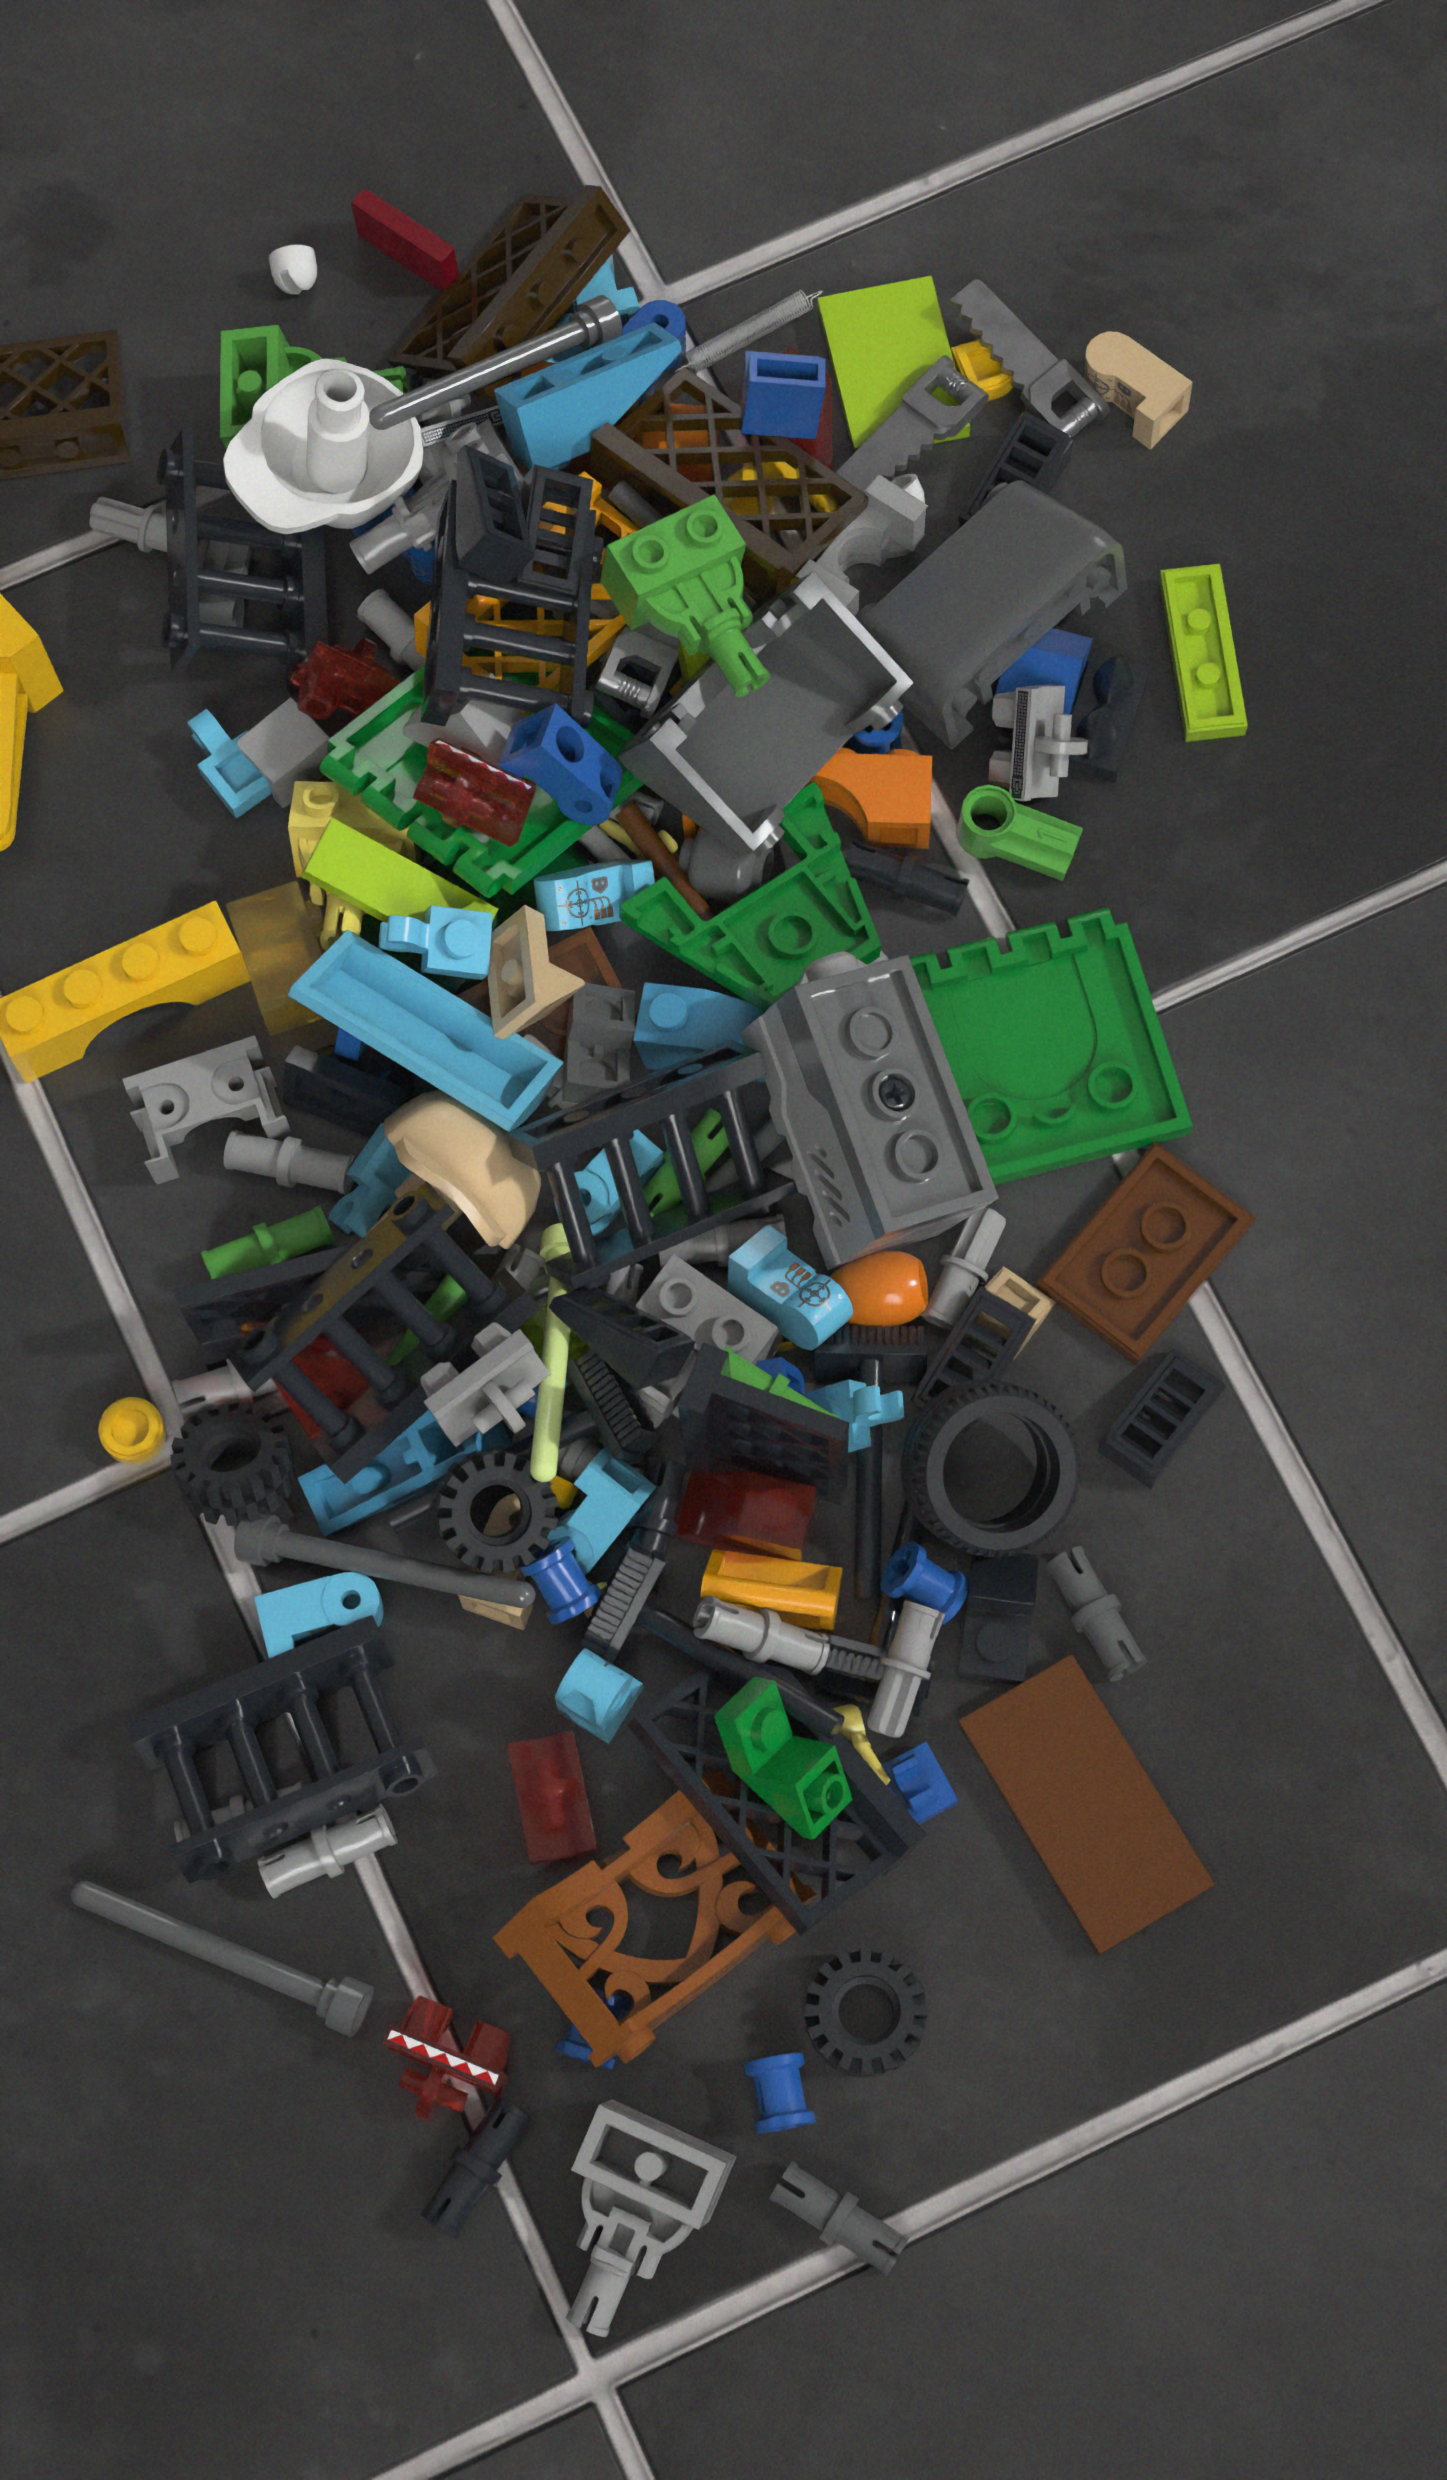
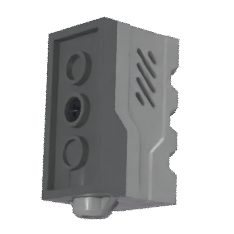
M846 951L819 958L806 965L797 986L790 989L769 1007L767 1012L755 1019L740 1032L746 1046L761 1052L766 1071L764 1079L771 1095L769 1112L777 1133L786 1136L793 1155L790 1169L799 1193L808 1196L815 1215L812 1229L827 1270L843 1266L846 1263L878 1251H891L936 1237L999 1199L908 955L873 965L863 963L856 959V956Z

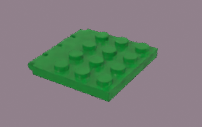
M472 646L468 652L463 651L468 657H495V651ZM501 652V657H515V656H516V655H511V654H507V653H502V652ZM423 665L328 740V755L320 764V772L352 796L362 793L361 803L398 831H403L410 825L407 831V838L443 865L449 866L457 860L453 867V872L485 897H492L502 888L513 895L595 825L581 824L565 816L558 807L557 799L549 796L528 776L519 780L531 785V788L525 789L515 783L511 788H508L404 736V725L422 704L425 665ZM539 672L502 673V680L536 687L539 685ZM546 672V678L551 674L550 672ZM594 705L589 726L584 730L619 763L623 772V777L611 809L612 811L643 785L616 758L617 753L635 734Z
M1108 907L1066 917L1065 926L1068 937L1063 939L1060 938L1055 921L1005 933L1009 952L1005 954H1000L996 938L992 936L946 948V958L949 968L940 969L934 951L909 958L994 1186L1149 1146L1154 1142L1161 1143L1191 1134L1193 1125L1128 924L1126 922L1115 925Z

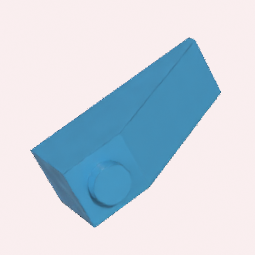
M654 322L494 389L512 455L529 469L535 464L559 471L567 467L571 459L591 450V436L606 422L613 426L682 352L679 339Z
M645 982L633 1041L645 1068L660 1070L730 1040L745 1045L740 1032L755 1019L762 1016L764 1012L746 1000L711 990ZM761 1077L754 1081L765 1082V1079Z
M427 1410L346 1484L326 1464L304 1474L298 1480L323 1536L326 1537L378 1514L438 1483L440 1480H444L450 1473L447 1469L454 1462L459 1464L465 1460L466 1454L473 1451L478 1453L486 1452L487 1448L503 1450L513 1443L501 1420L483 1435L478 1430L455 1447L430 1411Z

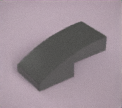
M585 983L580 990L570 997L564 1053L562 1101L580 1103L630 1082V1048L635 1034V991Z

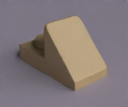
M527 905L521 907L491 932L488 986L493 1036L505 1040L546 1017L585 985L583 979L549 963L544 914Z

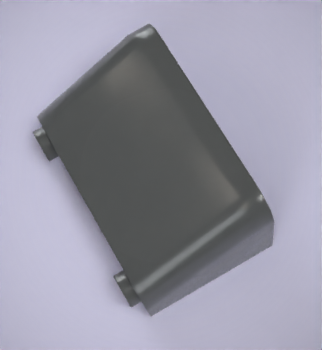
M1017 480L1010 484L1003 482L987 495L982 508L882 600L877 604L870 603L857 613L855 618L914 682L898 700L946 746L953 750L974 730L973 725L966 719L968 711L974 706L977 699L985 705L993 698L991 684L1072 609L1083 615L1091 608L1089 598L1096 599L1106 609L1128 589L1123 547L1105 529L1025 481Z
M814 571L767 600L752 614L753 620L750 626L741 631L763 667L770 674V678L764 686L753 692L749 685H746L749 690L748 695L741 698L735 697L729 682L717 663L710 657L616 755V758L635 778L738 856H744L753 852L759 857L768 851L785 832L779 826V823L785 817V812L782 809L856 732L869 725L878 731L893 720L904 707L898 698L914 683Z

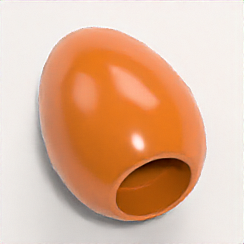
M878 1251L844 1264L829 1276V1278L833 1279L843 1288L851 1301L853 1315L846 1322L848 1324L865 1325L866 1327L874 1326V1328H877V1326H882V1328H885V1326H898L917 1318L928 1306L929 1293L924 1266L918 1258L909 1253Z

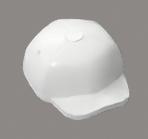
M320 359L308 363L266 391L254 404L252 419L230 441L223 458L226 483L236 499L250 515L270 531L291 534L324 524L335 528L352 529L365 524L392 506L394 500L400 495L404 496L417 480L423 461L420 426L416 417H413L385 430L375 429L369 421L370 411L375 406L403 395V392L385 378L366 368L340 360Z

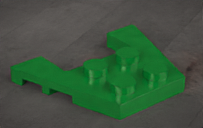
M815 782L800 790L782 809L785 812V817L779 823V826L785 831L782 839L799 857L801 862L709 921L701 920L666 877L661 878L619 905V918L625 925L764 1013L790 989L797 986L804 968L809 963L833 953L846 951L868 965L880 957L882 946L855 877H851L841 852V841L838 833H834L824 808L825 800L822 792Z

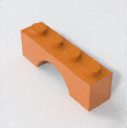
M841 747L803 787L805 788L815 782L822 792L825 800L824 804L839 809L851 818L861 831L868 845L876 848L929 849L932 756L918 755L916 752L907 749H894L884 754H857L852 749ZM682 813L684 840L687 837L695 838L701 827Z

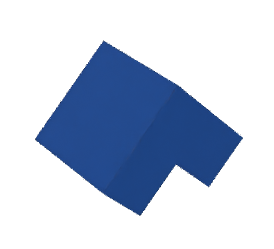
M746 351L742 372L741 434L816 439L826 388L825 358Z
M1052 628L999 677L996 694L1014 692L1016 687L1045 684L1065 686L1063 714H1072L1078 686L1085 672L1093 638Z

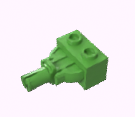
M279 325L221 331L220 439L226 449L230 441L252 419L254 404L266 391L308 363L323 359L311 350L301 347H290ZM345 357L329 358L347 363ZM403 366L372 371L388 380L400 391L409 392L407 374Z
M714 494L608 544L600 582L631 631L650 622L661 632L679 638L689 655L698 653V649L701 654L711 655L732 687L735 697L741 698L748 695L749 690L746 685H749L751 690L755 692L768 682L770 674L763 667L741 632L747 629L753 620L752 613L742 599L744 581L741 562L746 543Z

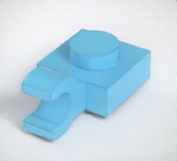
M207 709L187 722L189 728L193 731L191 735L193 740L207 756L206 759L197 764L201 776L236 819L272 794L267 779L239 751L237 741L248 732L247 730L231 740Z
M431 905L425 910L424 922L412 917L390 915L388 923L382 922L380 924L379 949L422 954V973L483 980L489 975L493 913Z
M383 1123L377 1128L346 1173L359 1186L342 1197L329 1214L328 1220L345 1234L353 1231L360 1238H364L366 1236V1229L370 1230L378 1222L384 1208L386 1207L389 1210L398 1199L395 1195V1190L413 1173L399 1162L395 1147L383 1131Z
M848 1379L802 1394L828 1412L838 1415L837 1418L849 1422L848 1453L871 1446L870 1427L904 1418L902 1391H893L880 1395L879 1386L866 1387V1383Z

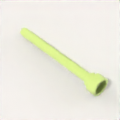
M562 1223L551 1225L542 1233L539 1255L545 1259V1262L570 1252ZM550 1276L541 1358L542 1363L551 1375L538 1386L530 1473L539 1482L550 1481L557 1472L571 1331L552 1312L549 1305L554 1297L575 1290Z

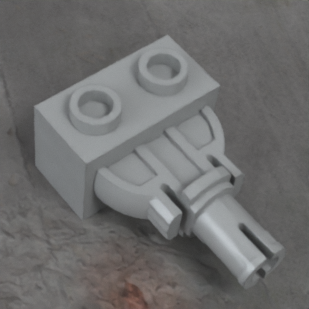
M490 419L478 426L472 422L455 430L446 439L445 444L447 446L439 451L444 469L427 481L415 495L407 500L400 495L394 500L393 515L349 542L354 555L367 574L373 573L376 569L412 546L417 550L423 548L425 552L433 548L432 541L436 539L438 513L451 480H457V452L464 445L471 446L513 466L521 498L523 478L526 475ZM485 485L486 487H488V488L494 490V488H492V487H490V486H488V485Z
M673 1254L635 1306L684 1332L695 1341V1345L677 1377L636 1390L635 1393L639 1395V1400L644 1404L643 1407L646 1408V1413L650 1415V1420L653 1421L654 1427L657 1428L664 1418L667 1419L672 1414L680 1421L677 1404L703 1343L722 1350L728 1346L732 1349L731 1351L757 1366V1361L773 1358L784 1338L776 1325ZM601 1436L598 1442H600L603 1446H606L608 1448L605 1440ZM624 1460L625 1462H627V1463L630 1464V1465L633 1464V1462H629V1461Z
M611 2099L599 2104L571 2171L584 2176L581 2203L586 2222L576 2245L587 2251L592 2248L601 2226L603 2230L591 2253L590 2266L574 2304L567 2313L566 2319L579 2328L582 2327L583 2323H587L598 2297L599 2302L586 2331L597 2336L607 2337L610 2323L629 2278L633 2275L640 2262L644 2247H647V2252L637 2275L645 2279H652L661 2256L679 2246L689 2236L693 2228L699 2230L710 2221L737 2156L616 2100Z

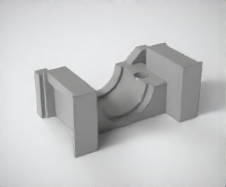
M879 474L865 490V495L869 497L868 507L834 539L817 562L809 559L796 575V578L801 579L814 571L854 617L859 612V590L849 584V578L843 572L850 566L858 563H871L881 567L888 558L905 556L909 551L913 552L926 536L924 533L925 516L928 505Z
M255 1035L122 1079L125 1090L133 1105L138 1107L145 1104L146 1106L145 1108L130 1112L139 1131H143L151 1156V1160L145 1161V1165L157 1185L180 1177L170 1146L185 1142L186 1134L205 1122L225 1117H237L244 1121L260 1117L262 1126L269 1139L284 1142L288 1136L294 1137L288 1121L282 1113L274 1088L277 1087V1083L270 1067L268 1066L256 1071L253 1070L255 1067L266 1064ZM238 1087H243L239 1091H234ZM173 1110L172 1113L165 1114L167 1111Z

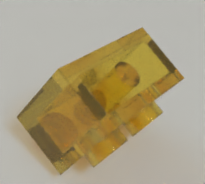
M297 881L226 903L248 975L270 1036L325 1019L288 996L292 985L322 956L317 937L321 936L324 920L319 905L314 904L312 900L304 902Z

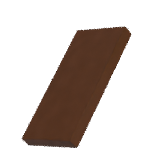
M1072 1654L958 1720V1726L1098 1956L1214 1887L1215 1884Z

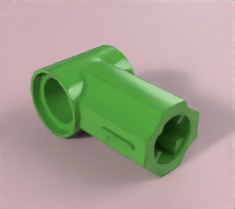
M984 785L970 791L964 799L956 834L960 846L973 857L987 859L997 856L1063 881L1083 828L1018 804L1009 792L999 786ZM979 814H989L997 818L1001 827L990 831L983 830L975 825L972 818Z

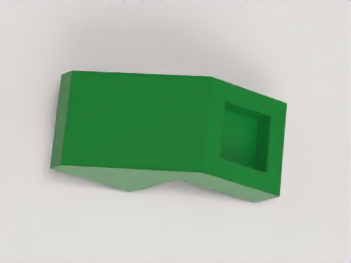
M754 1676L714 1715L732 1771L803 1838L814 1840L853 1800L835 1745L793 1736L775 1680Z

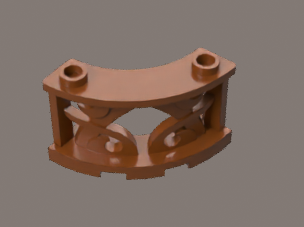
M714 1769L702 1775L703 1783L712 1794L734 1798L730 1793L734 1790V1786L721 1769ZM680 1789L623 1837V1840L630 1848L628 1851L623 1847L614 1855H609L599 1866L592 1860L560 1883L535 1896L492 1937L508 1959L518 1954L521 1955L593 2049V2052L587 2057L595 2068L616 2055L624 2064L630 2062L657 2039L652 2030L712 1986L766 1940L770 1939L777 1946L796 1932L773 1902L762 1912L755 1915H745L740 1911L738 1907L739 1897L754 1892L756 1886L747 1881H737L723 1888L722 1876L742 1864L732 1852L720 1858L713 1829ZM746 1818V1835L754 1845L759 1848L776 1851L753 1820ZM673 1854L680 1861L677 1873L689 1868L693 1861L696 1872L677 1879H666L659 1874L657 1861L663 1855ZM790 1871V1888L802 1903L807 1906L817 1894L809 1884L804 1886L796 1874ZM630 1879L645 1892L661 1897H677L697 1890L695 1928L685 1958L651 1960L615 1951L622 1941L628 1922L627 1903L620 1885ZM595 1909L607 1912L613 1920L612 1929L601 1945L593 1940L600 1934L602 1927H593L586 1920V1914ZM719 1928L729 1935L738 1937L710 1960ZM565 1952L584 1963L579 1970ZM597 1971L610 1975L603 1989L605 2004L587 1982ZM647 1985H677L651 2003V1995ZM615 1994L625 1995L631 2000L633 2006L630 2014L620 2021H617L606 2007L611 1996Z

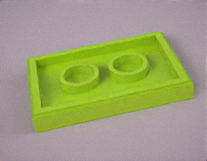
M932 275L817 298V309L853 454L900 407L903 395L942 356L946 355L953 360ZM937 387L930 394L943 405H961L959 401L940 387ZM970 423L955 437H947L943 441L934 439L933 444L970 437Z

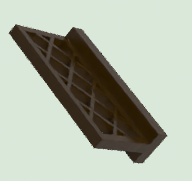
M585 185L575 198L523 194L393 353L388 362L393 368L403 366L404 368L420 372L419 376L423 375L424 378L440 379L550 331L631 231L601 186ZM533 215L540 216V218L527 224ZM541 239V241H539V242L533 244L532 246H530V247H528V248H526V249H524V250H522V251L520 252V250L523 249L524 247H526V246H528V245H530V244L536 242L537 240ZM506 258V260H504V261L498 263L497 265L493 266L495 263H497V262L501 261L502 259ZM507 281V282H506L505 284H503L502 286H500V287H498V288H496V289H494V290H492V291H490L489 293L486 294V292H487L488 290H490V289H492V288H494V287L500 285L501 283ZM472 300V302H470V303L466 304L465 306L459 308V306H461L462 304H464V303H466V302ZM472 323V326L452 336L454 332ZM437 342V345L424 351L425 348ZM517 372L473 392L478 399L493 402L496 399L494 389L508 384Z
M117 329L0 345V388L7 382L21 391L6 408L0 406V480L132 462L131 444L126 431L121 347ZM107 353V359L91 374L75 365L84 355ZM43 361L49 365L33 382L17 373L30 362ZM63 375H66L80 385L64 400H61L47 390ZM94 393L110 402V406L78 410ZM36 401L52 410L47 415L19 418Z
M683 367L616 428L606 422L591 436L589 475L611 491L620 481L625 480L664 517L670 516L715 494L746 543L741 562L744 586L764 601H767L776 593L791 585V580L809 559L813 560L868 507L869 497L785 437L745 434L750 437L751 446L717 447L715 430L738 429L741 431V406ZM686 392L704 405L705 414H671L670 404L682 393ZM707 430L708 447L675 448L673 431ZM639 432H665L666 449H644L633 441L632 438ZM762 462H785L796 470L797 479L764 480ZM753 463L755 480L721 481L719 464ZM710 464L712 481L691 482L677 472V465ZM831 494L844 503L837 512L811 513L808 495ZM799 495L801 513L768 514L766 496ZM757 497L759 514L737 515L724 505L723 498ZM803 530L805 542L791 553L771 539L770 531Z

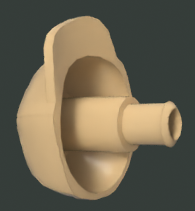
M440 1089L422 1093L387 1117L383 1123V1131L395 1147L399 1162L413 1172L395 1190L396 1197L399 1198L407 1192L416 1191L421 1185L428 1182L455 1211L453 1215L440 1225L445 1231L464 1212L490 1247L500 1245L504 1249H509L523 1232L536 1209L541 1178L536 1169L513 1158L506 1136L508 1131ZM389 1210L370 1230L366 1229V1235L388 1216Z

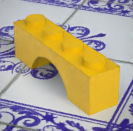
M215 900L0 998V1037L10 1059L27 1084L83 1058L86 1048L101 1031L133 1012L167 1002H185L197 1006L252 981L241 951Z

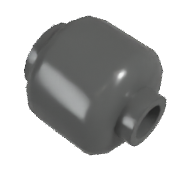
M700 828L695 838L687 837L684 840L680 852L679 865L688 875L691 886L704 900L734 905L771 881L774 867V849L772 846L759 857L753 852L744 856H738L703 828Z

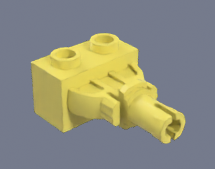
M295 781L288 831L296 877L301 876L318 840L332 817L418 865L421 863L422 848L407 838V831L410 825L403 831H398L361 803L362 793L352 796L335 782ZM310 882L309 895L312 898V902L316 905H323L325 890ZM326 891L327 905L324 926L320 936V944L325 951L347 930L360 937L363 914H366L363 910Z

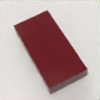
M363 189L351 202L358 236L441 292H444L459 274L454 246L370 190Z

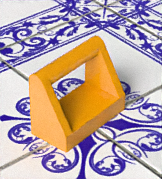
M713 1549L703 1575L700 1599L702 1601L706 1596L712 1595L721 1601L753 1612L766 1608L779 1614L783 1622L815 1633L820 1632L833 1635L843 1568Z

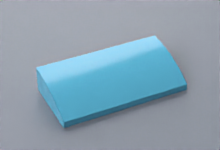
M349 930L292 985L288 996L508 1132L522 1125L542 1103L563 1064L559 1059L516 1033L505 1040L493 1036L492 1018Z

